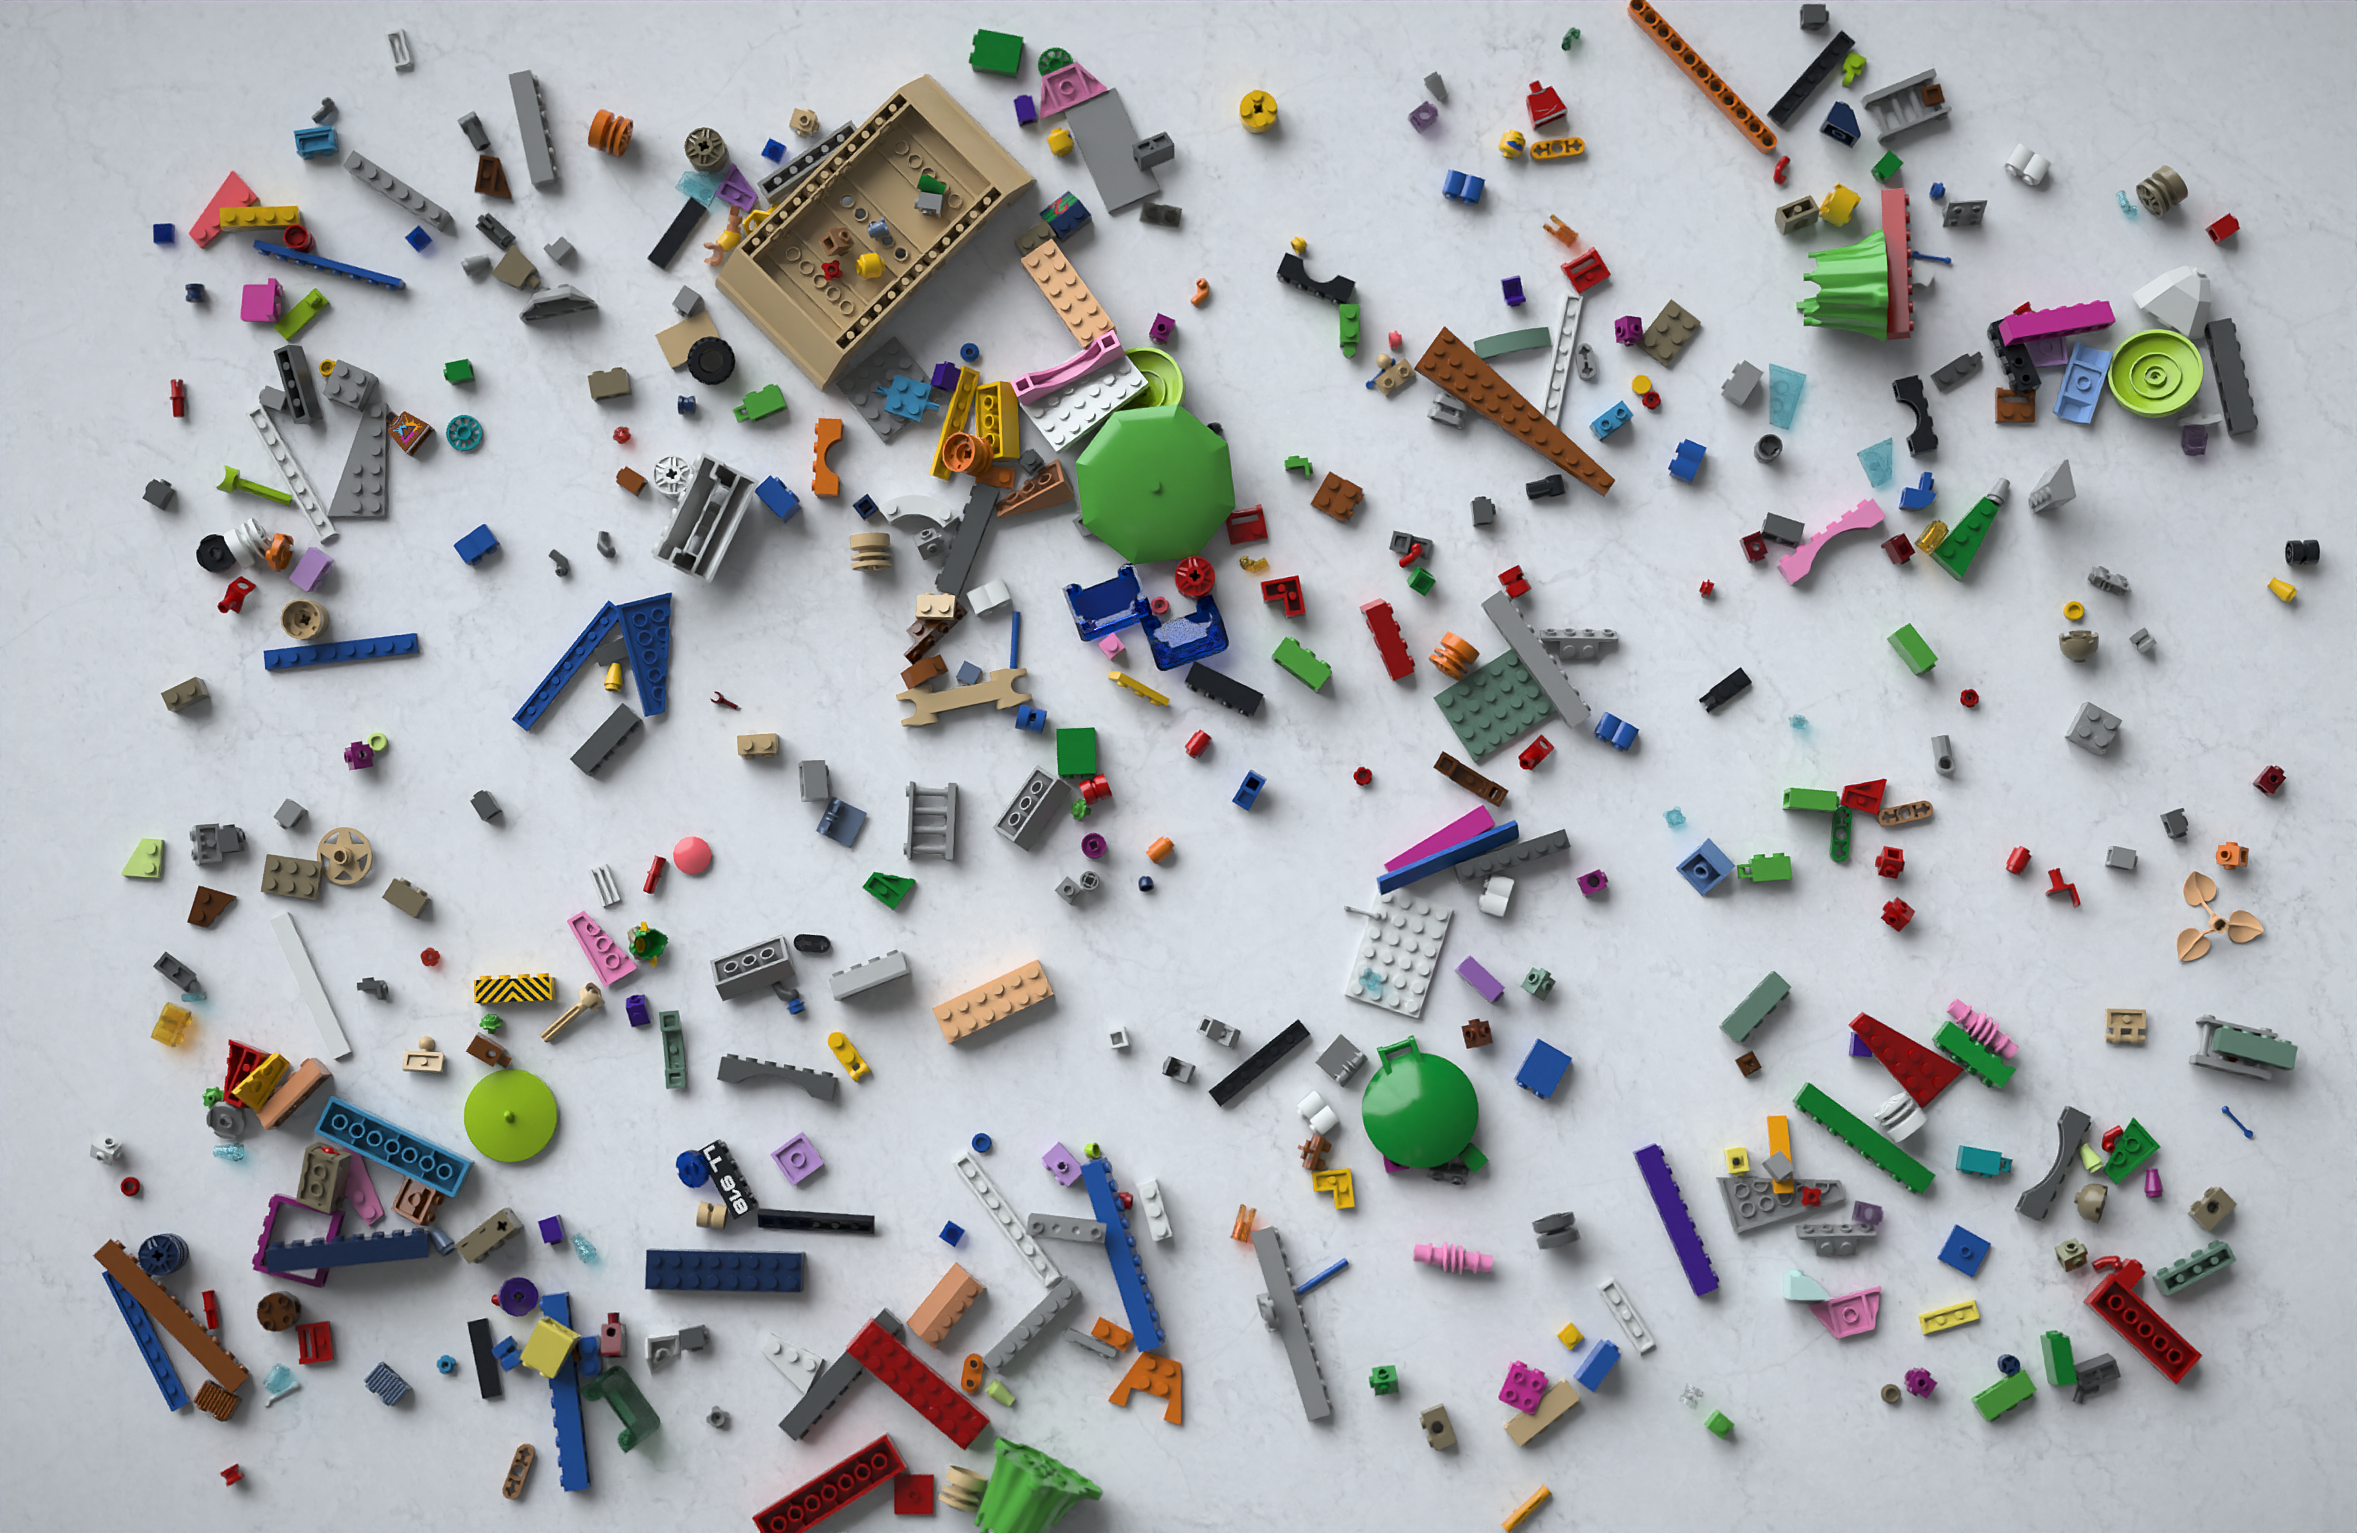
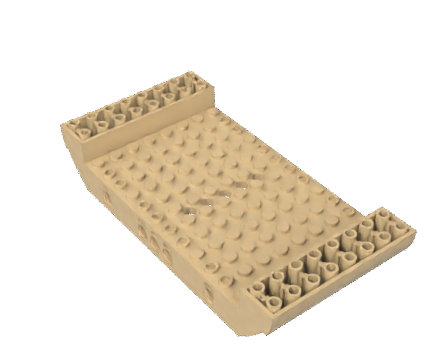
M925 74L923 77L899 88L735 248L720 275L716 278L715 286L823 392L849 367L847 361L1005 205L1011 207L1037 180L931 75ZM922 174H928L946 185L943 193L944 201L941 218H938L936 213L928 216L923 215L918 209H914L915 198H919V192L921 191L917 189ZM845 197H851L853 202L851 205L845 206L842 204V200ZM858 210L866 212V216L863 219L856 218L855 215ZM881 217H884L890 236L893 239L891 245L886 246L882 243L883 238L887 235L877 238V241L875 237L870 238L867 230L870 222L881 221ZM834 227L838 229L846 227L855 244L843 256L838 254L828 257L819 240L828 230ZM901 249L905 250L906 256L903 259H898L896 252ZM877 253L880 259H884L885 270L882 271L881 276L878 278L863 279L861 275L857 274L856 260H859V256L862 254ZM838 260L840 262V271L843 273L842 277L826 281L824 270L821 268L822 264Z

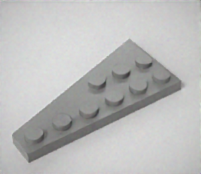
M1716 1177L1734 1233L1846 1199L1840 1180L1793 1179L1794 1193L1773 1194L1772 1178ZM1804 1187L1821 1189L1822 1193L1819 1197L1820 1206H1804L1801 1203L1803 1199L1802 1189Z

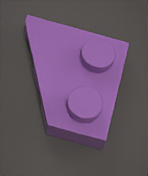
M732 163L715 195L732 205L740 206L741 210L750 214L758 199V195L737 166Z

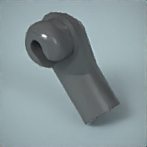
M599 531L597 549L604 557L613 558L616 550L607 543L608 532Z
M553 549L549 557L556 562L557 570H555V573L560 577L565 576L569 571L568 559Z
M780 981L771 985L782 1001L791 1002L799 998V992L796 989L792 991L785 990Z

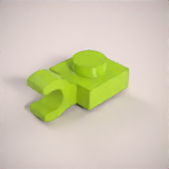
M1849 51L1841 71L1846 72L1841 85L1849 87L1853 77L1860 76L1867 58Z

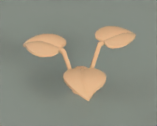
M2197 871L2192 872L2188 876L2183 888L2186 901L2193 906L2202 903L2212 917L2208 922L2210 929L2200 933L2195 928H2187L2178 935L2177 951L2180 960H2194L2203 956L2208 951L2210 941L2204 937L2205 934L2213 933L2214 931L2224 933L2227 930L2231 940L2243 943L2264 932L2260 922L2246 911L2237 910L2232 912L2229 917L2230 922H2227L2226 919L2220 916H2216L2205 903V901L2212 900L2216 894V885L2213 880Z

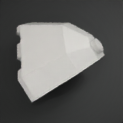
M2186 265L2166 272L2132 295L2140 310L2145 313L2151 312L2158 316L2157 321L2168 328L2171 326L2179 330L2180 335L2187 339L2200 340L2203 337L2212 301L2210 280L2201 266Z

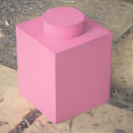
M1114 632L1098 644L1110 661L1126 650Z

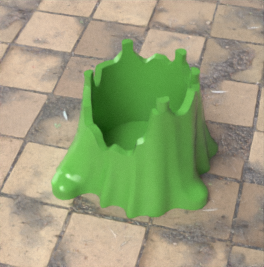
M1875 230L1870 236L1855 245L1808 253V258H1816L1817 269L1812 273H1804V281H1812L1818 284L1821 290L1816 294V297L1804 299V302H1796V309H1804V317H1809L1804 319L1803 325L1855 331L1887 341L1888 288L1884 231Z
M998 1437L994 1444L997 1453L995 1455L996 1462L992 1477L974 1525L979 1527L983 1520V1527L980 1533H988L989 1530H993L994 1533H1047L1050 1527L1056 1528L1067 1512L1083 1499L1099 1500L1103 1490L1093 1484L1091 1480L1079 1475L1076 1470L1061 1464L1059 1460L1051 1458L1026 1444H1016L1006 1438Z

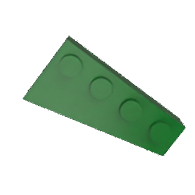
M1985 496L1981 498L1929 556L1957 581L1961 579L1999 508Z
M1945 1021L1932 1038L1935 1042L1934 1046L1942 1052L1946 1050L1951 1054L1950 1058L1957 1064L1961 1062L1965 1065V1070L1973 1076H1979L1981 1078L1980 1082L1986 1087L2003 1088L2016 1069L2011 1065L2010 1067H2005L2001 1064L2002 1059L1992 1053H1986L1987 1049L1985 1046L1975 1040L1972 1042L1970 1035L1952 1022Z

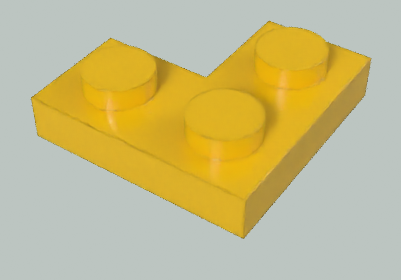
M1350 1168L1311 1172L1314 1192L1333 1190L1335 1209L1355 1207Z

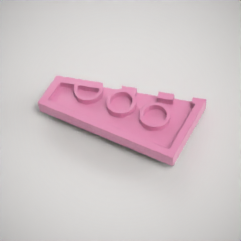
M585 911L567 920L604 987L613 984L639 968Z
M344 1147L341 1149L342 1151L352 1154L344 1194L369 1226L383 1216L385 1212L374 1189L362 1155Z

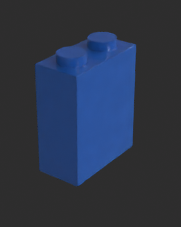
M1536 1039L1514 1077L1518 1081L1516 1084L1525 1090L1528 1087L1534 1090L1533 1094L1542 1100L1544 1097L1550 1098L1572 1058L1544 1041Z
M1601 1339L1573 1377L1594 1392L1621 1356L1617 1352L1619 1347L1608 1339L1606 1342Z

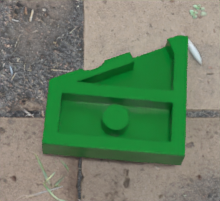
M873 872L862 888L894 911L916 880Z

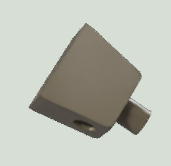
M514 245L511 246L492 272V275L497 280L521 291L527 285L536 290L541 283V280L534 276L538 269Z

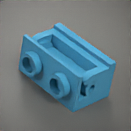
M331 125L294 131L296 153L303 159H313L318 155L329 157L333 156V153L339 152L336 130Z
M1620 401L1593 421L1589 428L1601 442L1631 420V417L1634 415L1625 403Z

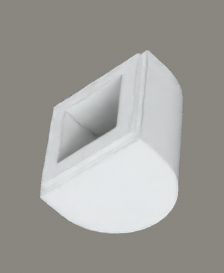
M1126 1027L1106 1031L1110 1050L1130 1045Z

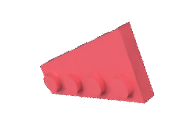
M232 170L188 234L202 249L205 248L223 232L220 227L219 208L251 207L259 198Z

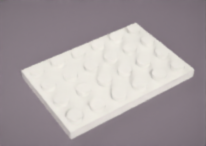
M1081 349L1080 351H1078L1076 354H1074L1072 357H1070V358H1069L1068 360H1066L1064 363H1066L1067 361H1069V360L1073 359L1074 357H1076L1077 355H1079L1081 352H1083V349ZM1127 355L1026 406H1023L1018 398V404L1059 455L1147 389L1150 384Z
M1398 890L1391 891L1382 896L1377 891L1370 913L1381 914V920L1376 921L1373 917L1368 919L1344 995L1418 1018L1453 908Z

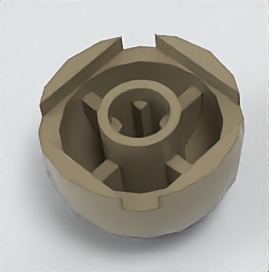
M2078 630L2069 631V636H2064V633L2059 635V644L2063 655L2069 659H2074L2076 663L2085 662L2098 649L2099 637L2097 632H2095V635H2091V631Z
M2095 1183L2088 1184L2083 1187L2081 1193H2076L2074 1203L2078 1204L2077 1210L2082 1218L2098 1224L2105 1205L2104 1195L2107 1196L2108 1186Z

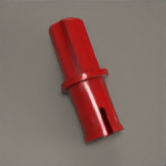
M176 379L170 380L172 393L170 400H172L173 417L182 418L185 416L184 400L186 399L183 396V380L178 379L176 383Z
M655 855L651 869L647 871L648 877L643 891L648 894H654L659 878H662L661 873L667 860L663 857Z
M215 1290L202 1292L204 1301L203 1312H206L208 1329H218L217 1309L219 1307L216 1304Z

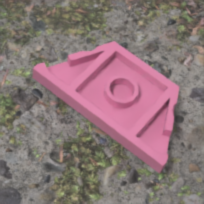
M1078 62L1042 77L1040 119L1108 91V89Z
M1881 1286L1868 1288L1810 1304L1808 1308L1836 1339L1875 1329V1317L1878 1312V1301L1882 1288Z

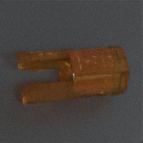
M1552 214L1550 219L1560 226L1559 230L1555 231L1547 224H1544L1542 228L1570 248L1580 234L1576 233Z
M1240 1205L1230 1238L1247 1243L1257 1209L1251 1208L1245 1222L1243 1219L1246 1206Z

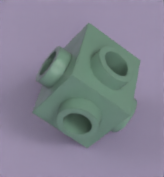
M1532 967L1521 987L1544 1001L1556 981L1550 977L1551 973L1541 968L1539 971Z

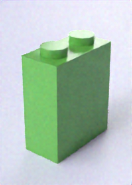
M1911 623L1901 627L1887 638L1915 675L1918 673L1923 675L1936 666L1934 662L1938 658Z
M1788 788L1784 790L1783 809L1831 813L1836 811V808H1839L1840 797L1837 796V791Z

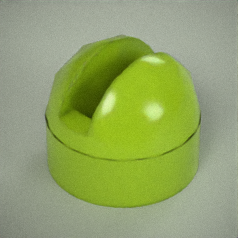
M1097 1143L1086 1145L1084 1148L1085 1156L1090 1159L1099 1158V1145Z

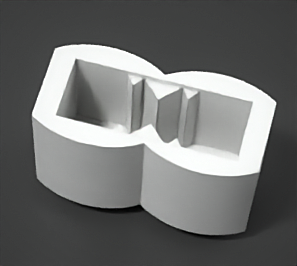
M2018 144L2004 166L2007 168L2008 173L2014 176L2020 175L2025 183L2038 185L2051 162L2035 154L2029 148Z
M1002 578L967 593L976 615H981V617L991 614L993 608L998 607L1002 609L1008 606L1009 601L1012 600Z
M1493 873L1490 877L1487 876L1483 886L1487 888L1485 895H1481L1478 906H1481L1480 911L1502 918L1514 880Z
M1315 1090L1297 1105L1299 1107L1297 1112L1304 1120L1308 1118L1311 1121L1310 1127L1316 1134L1320 1132L1323 1135L1340 1121Z

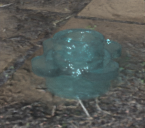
M1795 714L1793 717L1788 718L1790 726L1793 728L1805 729L1806 724H1809L1803 715Z
M1675 806L1671 811L1663 813V817L1666 818L1668 827L1671 829L1675 828L1678 824H1684L1686 818L1681 814V808Z
M1366 968L1358 982L1360 985L1367 986L1368 990L1373 991L1376 988L1377 982L1381 980V975L1372 972L1371 968Z

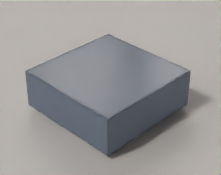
M964 661L956 678L969 685H974L982 669Z

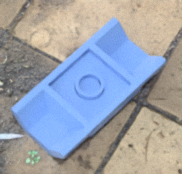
M2080 341L2075 342L2053 409V413L2056 416L2077 424H2090L2113 352L2099 351L2085 346Z

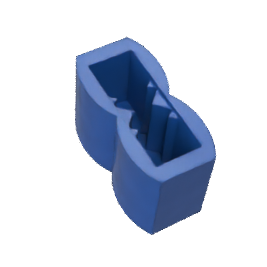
M1449 169L1442 194L1448 200L1455 201L1456 199H1461L1464 204L1474 206V204L1479 203L1485 179Z
M1685 439L1683 443L1679 442L1675 451L1678 453L1676 460H1671L1668 470L1671 471L1669 476L1691 484L1707 447Z
M482 524L453 546L467 565L475 566L483 560L482 557L488 553L490 555L497 551V546L500 542L488 525Z
M1604 712L1593 733L1596 734L1595 738L1604 743L1609 741L1613 744V748L1623 752V750H1629L1639 729L1608 712Z
M599 1335L583 1336L579 1341V1352L582 1356L580 1362L581 1374L583 1377L598 1376L603 1371V1359L600 1355L601 1337Z

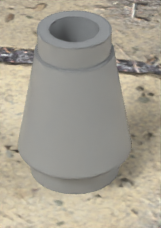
M1437 71L1423 79L1425 81L1424 85L1438 101L1448 96L1442 77L1438 75Z
M484 254L465 258V261H462L461 264L467 276H474L488 265H491L488 255Z
M2000 478L1988 493L1987 498L1996 507L2000 508L2001 505L2005 504L2010 482L2007 479Z

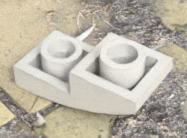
M2189 412L2181 416L2182 419L2177 421V425L2189 428L2206 427L2218 424L2223 421L2221 413L2214 415L2212 412L2201 417L2200 412L2194 415L2193 412Z

